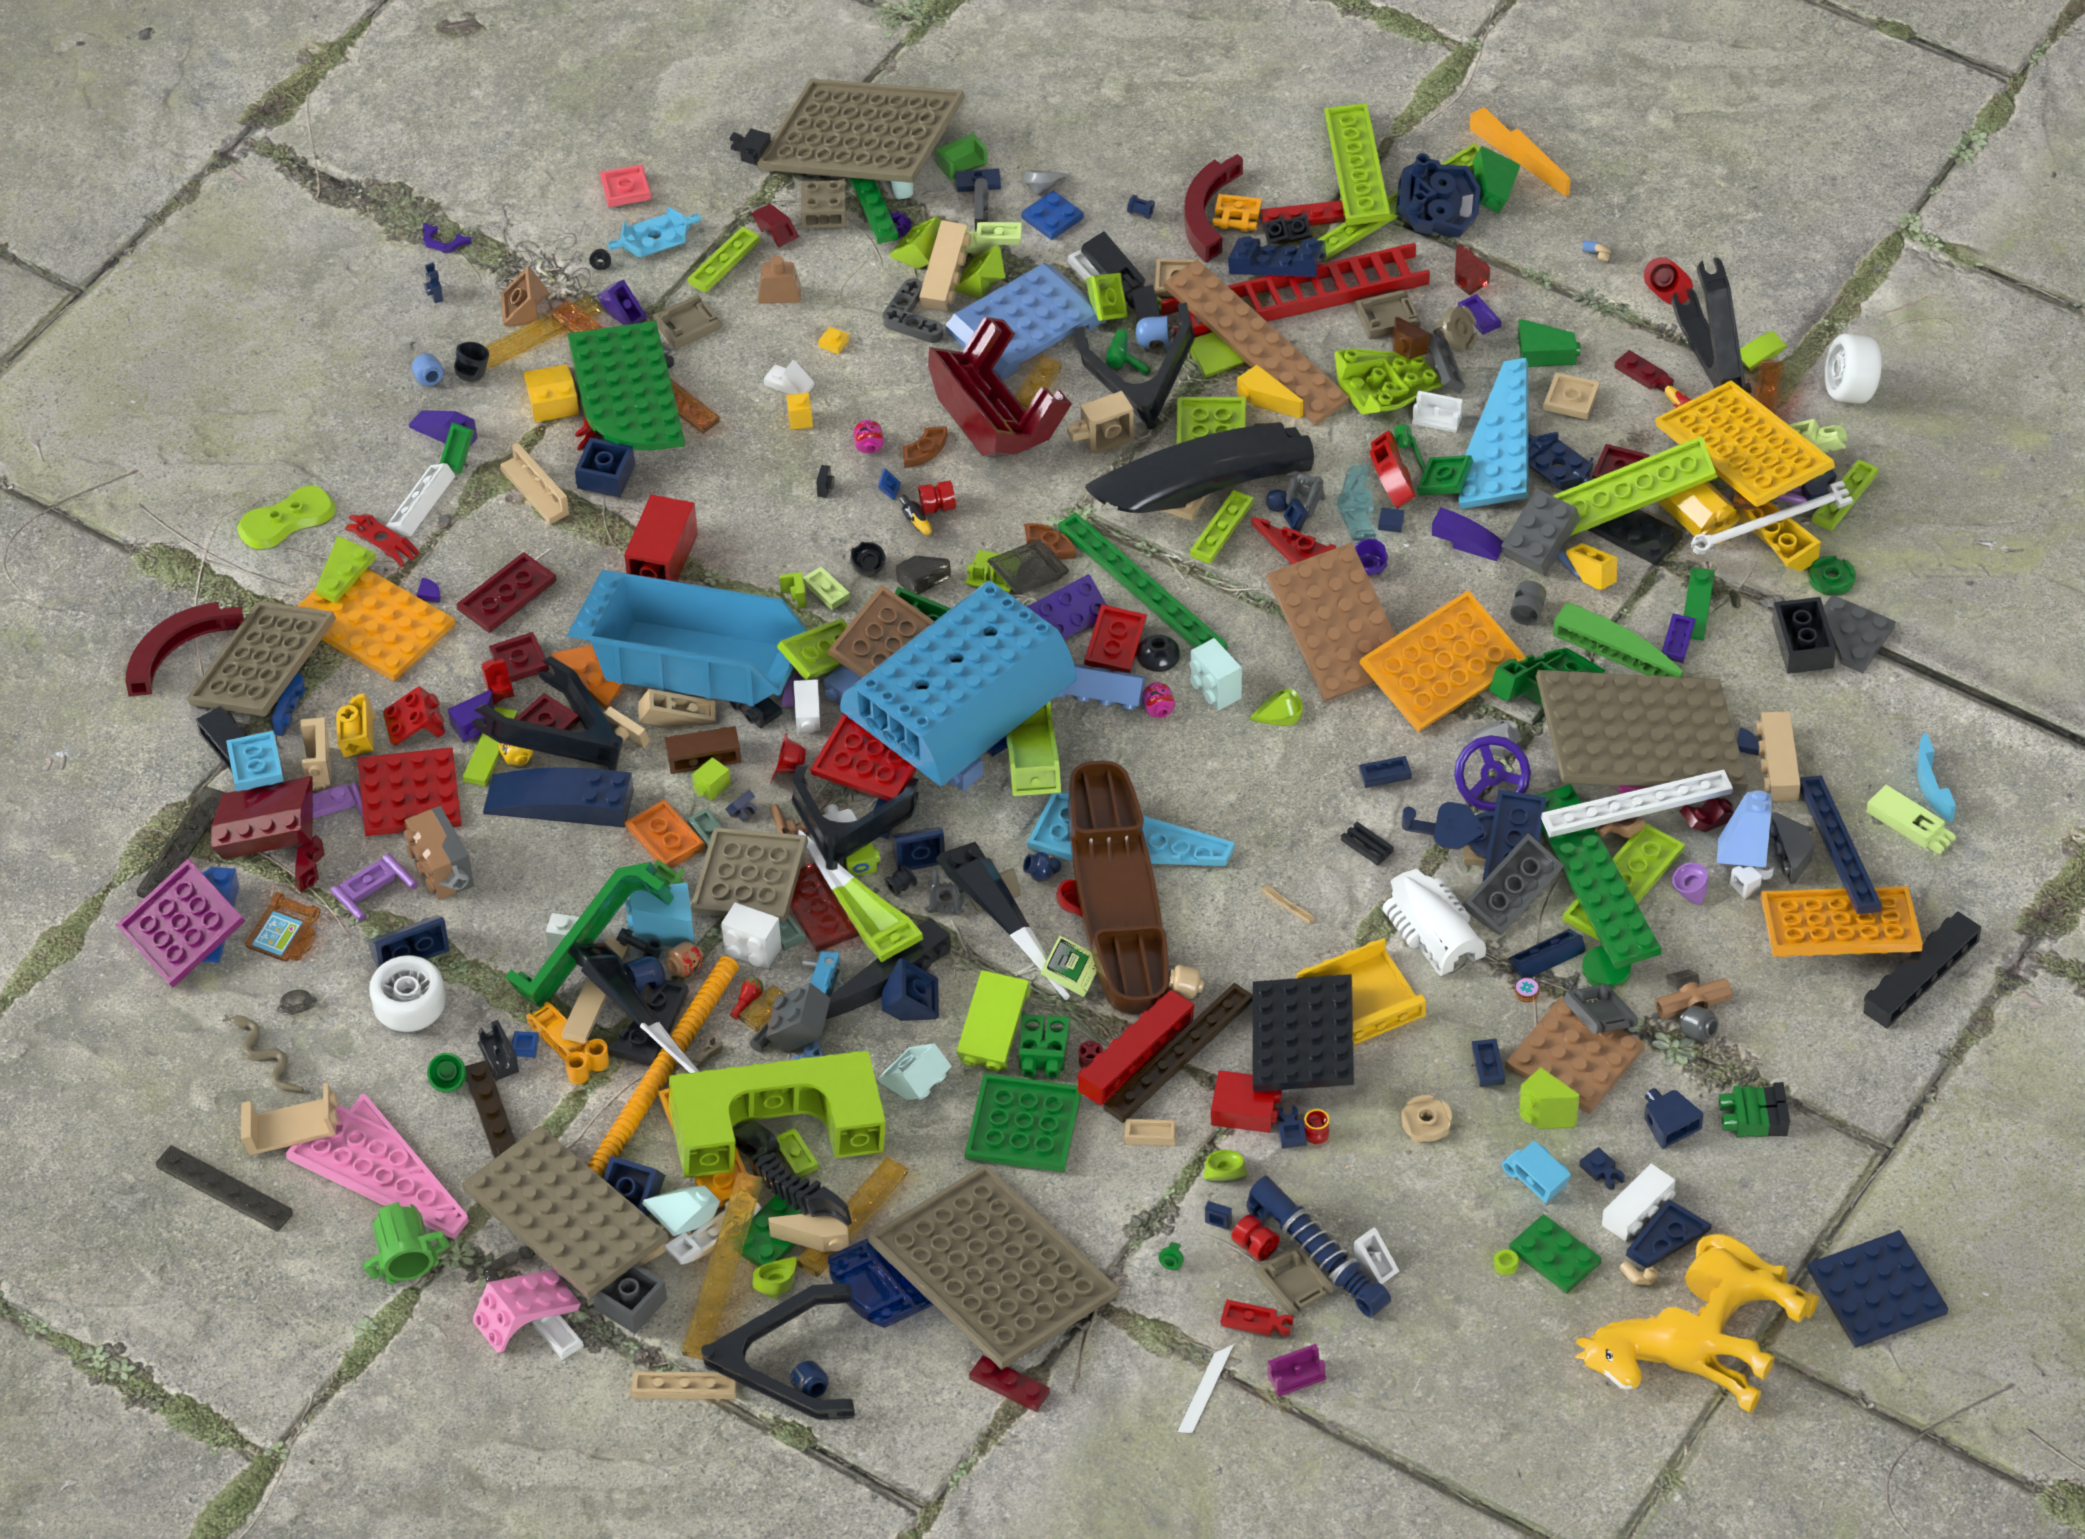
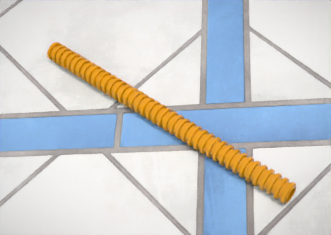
M720 957L715 968L709 974L708 979L705 980L700 988L701 990L698 991L690 1007L687 1008L682 1016L683 1018L680 1019L679 1024H677L672 1035H670L684 1054L739 969L738 963L731 957ZM663 1047L628 1100V1103L617 1117V1121L614 1122L613 1127L610 1128L602 1144L599 1145L598 1150H596L594 1156H592L587 1164L601 1178L604 1177L610 1156L618 1158L627 1145L626 1143L629 1142L630 1137H632L634 1131H636L641 1120L645 1117V1114L658 1096V1091L662 1090L663 1085L666 1084L667 1079H669L674 1068L678 1065V1061Z

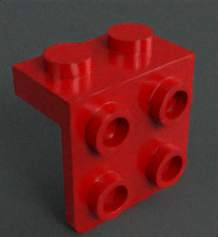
M418 686L385 708L383 715L390 743L397 746L422 728H425L437 738L445 734L444 718L440 713V702L436 695L430 694Z

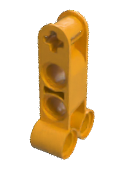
M545 1002L544 1007L535 1013L526 1015L530 1027L535 1032H538L539 1036L565 1061L567 1078L572 1084H583L589 1079L590 1070L602 1071L609 1066L608 1048L604 1040L597 1038L590 1041L587 1040L586 1044L562 1039V1031L567 1019L550 1002Z

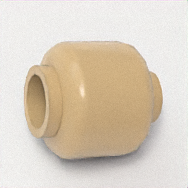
M1183 965L1176 966L1174 970L1170 969L1168 973L1169 990L1188 1000L1193 999L1197 993L1202 992L1204 979L1200 978L1198 969Z

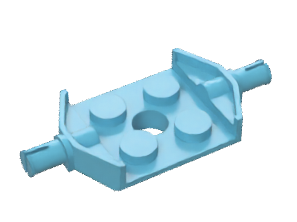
M667 207V214L628 227L626 221H623L621 237L607 242L608 248L612 251L622 247L639 258L686 243L687 231L690 229L689 225L701 222V217L699 213L686 217ZM653 236H658L659 238H658V239H653V238H651V237H653Z

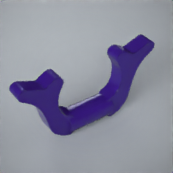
M423 223L425 231L423 241L427 248L450 253L460 246L472 243L471 237H463L459 233L456 234L455 240L451 243L433 240L431 237L438 233V227Z

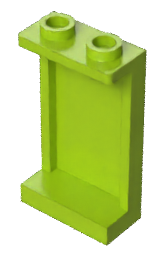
M981 970L956 1051L959 1060L963 1064L968 1066H976V1064L985 1066L986 1069L994 1072H999L1000 1070L1007 1071V1059L1026 998L1029 999L1031 993V986L1028 980Z

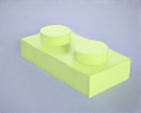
M822 567L803 577L804 585L831 610L850 600V592Z

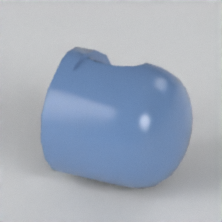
M1167 316L1146 317L1137 323L1136 340L1141 348L1150 350L1151 341L1161 340L1164 344V350H1169L1171 342Z

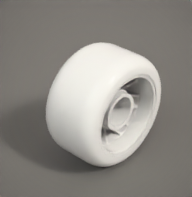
M1842 334L1833 341L1825 365V385L1832 399L1839 402L1862 404L1873 397L1879 384L1882 368L1881 350L1874 338L1865 335Z
M400 956L382 964L375 971L370 981L369 993L374 1014L383 1025L392 1030L413 1032L424 1029L433 1024L444 1010L446 993L442 975L433 963L422 957Z

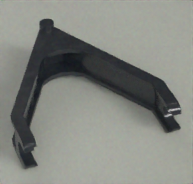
M1714 257L1713 262L1716 267V273L1709 274L1705 270L1703 261H1701L1697 266V273L1704 291L1708 322L1703 315L1696 292L1693 289H1687L1686 292L1690 299L1688 305H1682L1679 302L1677 292L1671 297V303L1679 327L1714 388L1732 380L1750 394L1752 393V388L1749 382L1745 383L1731 288L1723 263L1719 258Z
M1187 302L1178 304L1181 326L1157 375L1144 383L1132 384L1125 382L1089 349L1084 326L1075 328L1077 347L1084 367L1113 394L1122 391L1134 408V414L1146 424L1148 429L1156 428L1158 416L1195 340Z
M547 657L542 662L553 668L554 675L543 669L539 676L545 683L564 694L575 713L579 715L586 731L572 732L507 718L485 704L475 709L477 713L485 717L487 724L476 718L472 721L473 726L499 743L603 765L606 770L616 771L623 738L616 735L576 671L553 657Z
M798 764L792 777V784L794 786L792 804L824 858L826 869L836 870L839 862L909 819L913 815L919 792H916L919 779L911 778L906 783L904 792L859 820L836 822L823 817L807 790L808 782L803 778L808 765Z
M844 1283L812 1285L715 1342L703 1345L701 1352L705 1368L708 1371H715L729 1379L735 1380L816 1420L853 1418L855 1416V1408L852 1399L817 1400L750 1368L745 1361L746 1352L753 1342L814 1306L851 1302V1286Z

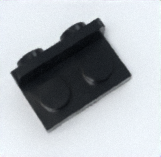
M769 697L754 706L729 701L733 709L736 711L740 710L749 723H755L760 729L783 714L782 708Z

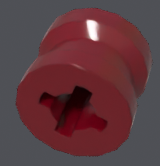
M1085 1041L1079 1046V1066L1081 1069L1089 1066L1098 1053H1103V1047L1097 1041Z

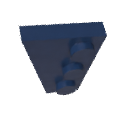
M1668 1199L1627 1249L1626 1256L1643 1267L1650 1268L1709 1232L1712 1224Z

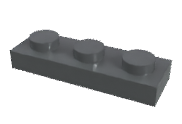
M1431 333L1428 350L1432 354L1435 367L1442 378L1441 383L1445 388L1461 393L1466 386L1446 339Z

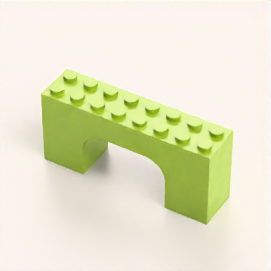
M869 1050L836 1055L829 1054L812 1058L805 1057L789 1061L781 1060L773 1063L728 1067L717 1070H704L694 1073H679L669 1076V1111L684 1178L734 1172L735 1137L733 1127L741 1122L796 1114H807L818 1118L827 1128L834 1159L884 1152L886 1121Z

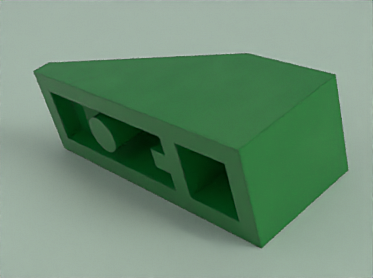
M1691 567L1684 616L1696 619L1691 636L1693 640L1704 641L1713 593L1715 570Z

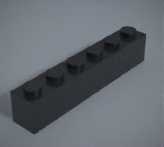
M1959 911L1951 918L1947 917L1936 932L1932 931L1928 935L1926 941L1922 944V951L1911 952L1905 961L1901 960L1897 964L1895 970L1890 975H1885L1882 978L1879 986L1867 992L1863 1000L1865 1002L1863 1013L1888 1029L1979 942L1981 926Z

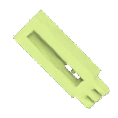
M1885 785L1868 801L1867 813L1925 849L1928 847L1934 852L1941 854L1945 850L1944 848H1947L1956 839L1955 834L1944 828L1945 821L1888 785Z

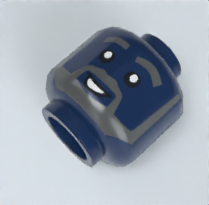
M807 1360L799 1363L793 1369L790 1382L794 1389L810 1397L818 1398L826 1391L829 1378L818 1363Z

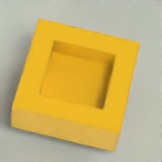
M829 326L818 340L819 347L839 354L849 341V333Z

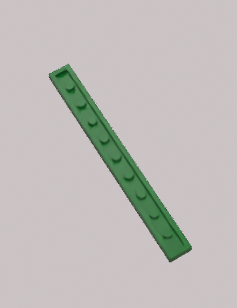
M1076 512L1058 523V530L1061 533H1064L1076 546L1192 647L1196 648L1215 638L1226 651L1228 650V644Z

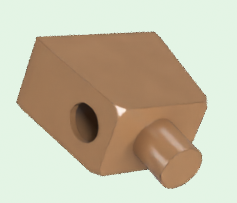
M773 256L770 262L762 263L758 303H801V283L793 262H784L781 256Z

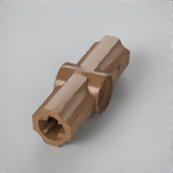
M1725 978L1699 985L1697 982H1690L1682 986L1679 992L1655 998V1005L1660 1019H1667L1682 1014L1694 1005L1707 1009L1710 1005L1730 1000L1733 993L1728 979Z

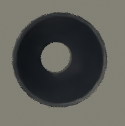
M1161 634L1152 635L1142 640L1139 644L1137 659L1141 666L1147 670L1154 672L1167 671L1179 662V646L1171 637ZM1155 642H1163L1165 646L1163 648L1157 649L1154 648L1152 644Z

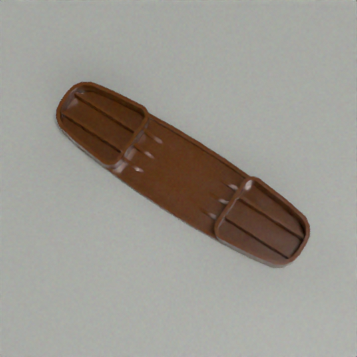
M1089 761L1081 763L1074 768L1070 776L1068 788L1070 845L1081 914L1099 981L1108 1003L1114 1009L1123 1013H1143L1145 1010L1153 1007L1159 997L1166 995L1169 968L1167 937L1162 927L1156 883L1142 829L1144 818L1127 771L1121 765L1112 761Z

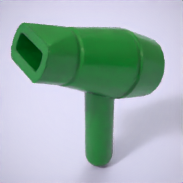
M1118 329L1107 350L1106 365L1111 369L1118 370L1126 362L1141 373L1148 375L1151 372L1150 367L1127 353L1128 332Z

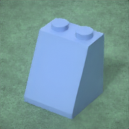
M1760 790L1746 793L1718 838L1717 863L1766 867L1772 794H1767Z

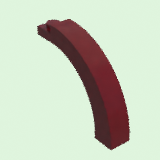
M1238 154L1230 159H1226L1221 164L1216 160L1207 164L1192 180L1186 193L1184 204L1186 235L1193 250L1205 263L1223 253V237L1210 225L1205 215V209L1212 196L1219 189L1243 175V158Z
M219 602L202 604L176 613L155 626L139 642L128 662L125 677L128 696L152 694L153 681L158 668L165 658L180 645L201 635L237 630L245 620L242 607L220 609Z

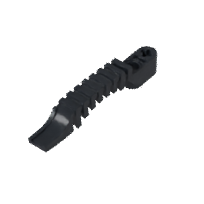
M752 1120L733 1132L735 1146L749 1157L754 1176L759 1178L762 1184L765 1183L766 1187L772 1190V1193L778 1194L781 1200H785L786 1204L793 1205V1208L797 1211L800 1209L803 1215L809 1214L812 1217L830 1216L838 1219L847 1227L852 1224L848 1205L828 1188L820 1187L821 1182L816 1180L809 1186L808 1179L805 1178L800 1182V1177L797 1175L792 1178L791 1172L787 1171L785 1173V1168L780 1166V1161L776 1159L777 1154L774 1152L779 1150L780 1145L771 1131L755 1120Z

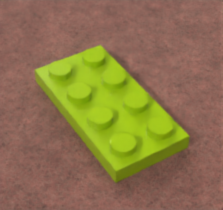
M840 618L781 640L777 648L805 680H810L836 670L842 665L827 653L829 648L847 628L848 624Z

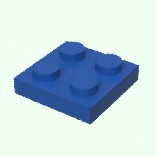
M1053 190L1023 210L1021 218L1047 238L1053 240L1084 219V212Z

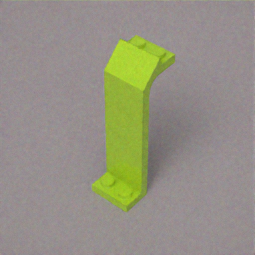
M1049 701L1006 735L1011 769L1012 796L1061 793L1059 757L1052 722L1051 702Z

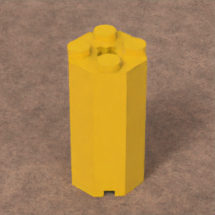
M1708 481L1657 501L1694 536L1698 534L1714 535L1730 529L1740 519L1737 507Z

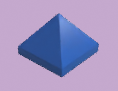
M885 468L883 469L878 489L894 500L901 482Z

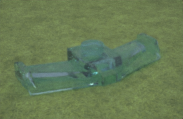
M1352 465L1346 473L1341 496L1338 498V511L1341 513L1353 541H1362L1368 538L1376 539V533L1366 514L1374 513L1372 490H1365L1370 472L1369 465Z

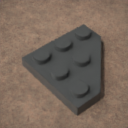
M1832 594L1824 605V611L1835 647L1839 653V660L1842 665L1864 673L1894 630L1896 621Z

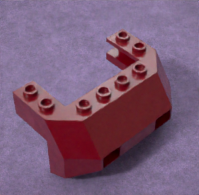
M985 316L962 352L929 347L928 368L940 403L980 454L984 457L995 458L1015 455L1048 441L1072 404L1061 390L1057 389L1053 395L1048 388L1041 387L1027 410L1023 408L993 370L1015 333L1005 320Z

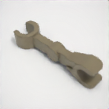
M709 1037L702 1051L694 1056V1059L691 1061L692 1064L698 1068L708 1058L721 1053L723 1042L721 1041L717 1046H712L715 1043V1037ZM681 1066L677 1069L676 1075L690 1072Z

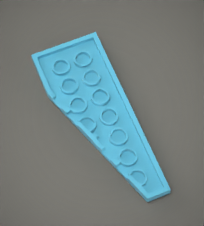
M1526 358L1503 362L1465 454L1471 455L1474 461L1462 491L1459 493L1461 509L1529 498L1528 362Z
M1062 791L1061 793H1052L1027 841L1029 849L1072 861L1068 819V793ZM1143 816L1144 823L1142 829L1151 864L1227 866L1235 849V842Z

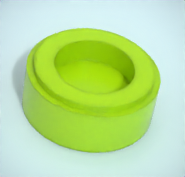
M1499 1250L1494 1255L1493 1267L1501 1275H1512L1519 1268V1257L1512 1250Z

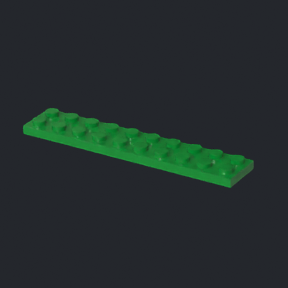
M1571 784L1537 794V796L1547 797L1545 812L1581 804ZM1542 823L1541 833L1554 857L1564 865L1561 870L1614 968L1618 969L1661 955V947L1598 832L1595 831V827L1549 838L1546 828Z

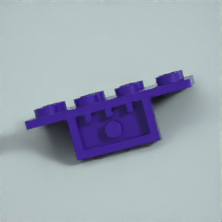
M1088 574L1026 607L1058 629L1065 640L1094 625L1101 604H1107L1092 577Z

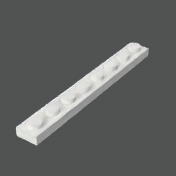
M1719 770L1543 812L1541 819L1550 838L1732 794L1733 788L1725 770Z

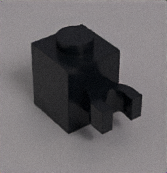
M751 128L745 137L733 132L730 136V141H733L730 148L734 151H740L741 161L758 166L759 159L771 142L770 133Z

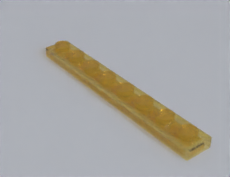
M739 1172L737 1174L683 1345V1356L703 1360L702 1346L714 1342L762 1189L763 1177Z

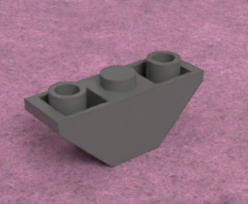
M1774 812L1771 814L1769 837L1774 838V849L1776 855L1781 857L1783 874L1788 876L1790 884L1796 883L1812 861L1814 844L1807 826Z

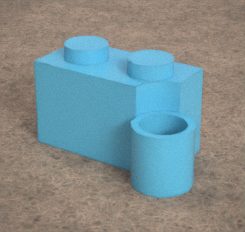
M1535 1140L1522 1151L1516 1150L1502 1162V1168L1507 1175L1512 1178L1518 1177L1545 1204L1567 1186L1571 1176L1567 1167L1556 1161L1550 1155L1548 1149L1539 1145Z

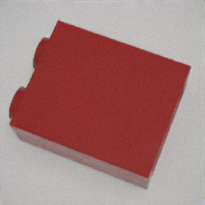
M1219 1070L1211 1106V1125L1271 1133L1272 1123L1277 1124L1279 1109L1275 1107L1276 1103L1281 1104L1283 1090L1254 1092L1252 1074Z

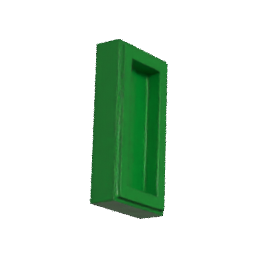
M453 422L439 464L447 463L453 472L462 473L475 430Z

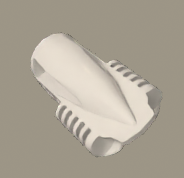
M1414 869L1401 873L1390 880L1393 897L1385 902L1382 908L1383 912L1389 917L1395 928L1398 929V932L1402 935L1410 948L1418 947L1440 976L1452 972L1454 962L1462 954H1466L1472 962L1485 957V942L1475 934L1468 924L1470 914L1461 905V902L1442 878L1433 879Z

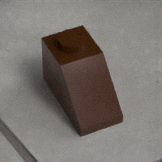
M1395 317L1392 332V350L1407 359L1426 355L1431 333L1400 317Z

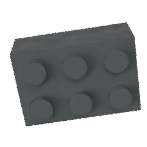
M1536 488L1501 545L1505 557L1546 576L1581 519L1577 508Z

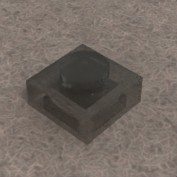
M1690 969L1666 975L1667 984L1678 991L1682 986L1690 982L1700 984L1699 974Z

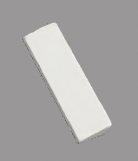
M447 463L430 465L387 523L386 527L404 536H412L455 477Z

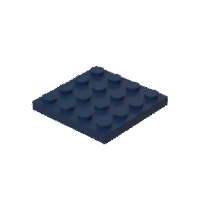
M1900 1230L1815 1260L1807 1265L1808 1272L1854 1348L1948 1314V1306Z

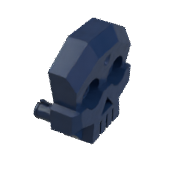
M1420 153L1417 155L1415 163L1402 170L1398 181L1396 215L1404 216L1415 232L1430 235L1433 231L1446 237H1461L1478 216L1480 186L1468 166L1441 165L1439 160L1430 159L1427 154Z

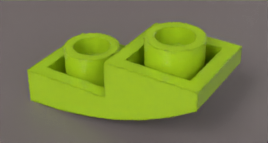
M1772 330L1740 349L1742 363L1751 372L1766 359L1771 361L1785 350L1787 345Z

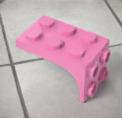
M551 1269L488 1282L473 1316V1322L496 1352L500 1353L505 1351L512 1335L526 1323L536 1319L578 1311L581 1303L556 1271Z

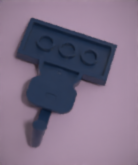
M1499 789L1495 811H1485L1475 816L1466 804L1446 802L1438 809L1436 823L1414 820L1416 811L1408 806L1402 811L1401 827L1405 831L1433 835L1436 844L1443 848L1459 850L1468 845L1470 850L1477 856L1486 859L1482 880L1484 881L1527 833L1539 842L1543 823L1541 816L1545 812L1547 797Z

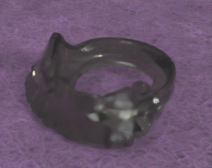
M292 990L281 997L277 1011L282 1015L302 1013L314 1008L318 1000L316 997H312L306 990ZM293 995L305 996L303 1003L291 1005L286 1002Z

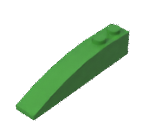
M1567 602L1554 620L1553 636L1644 675L1683 676V670L1652 644L1601 615Z

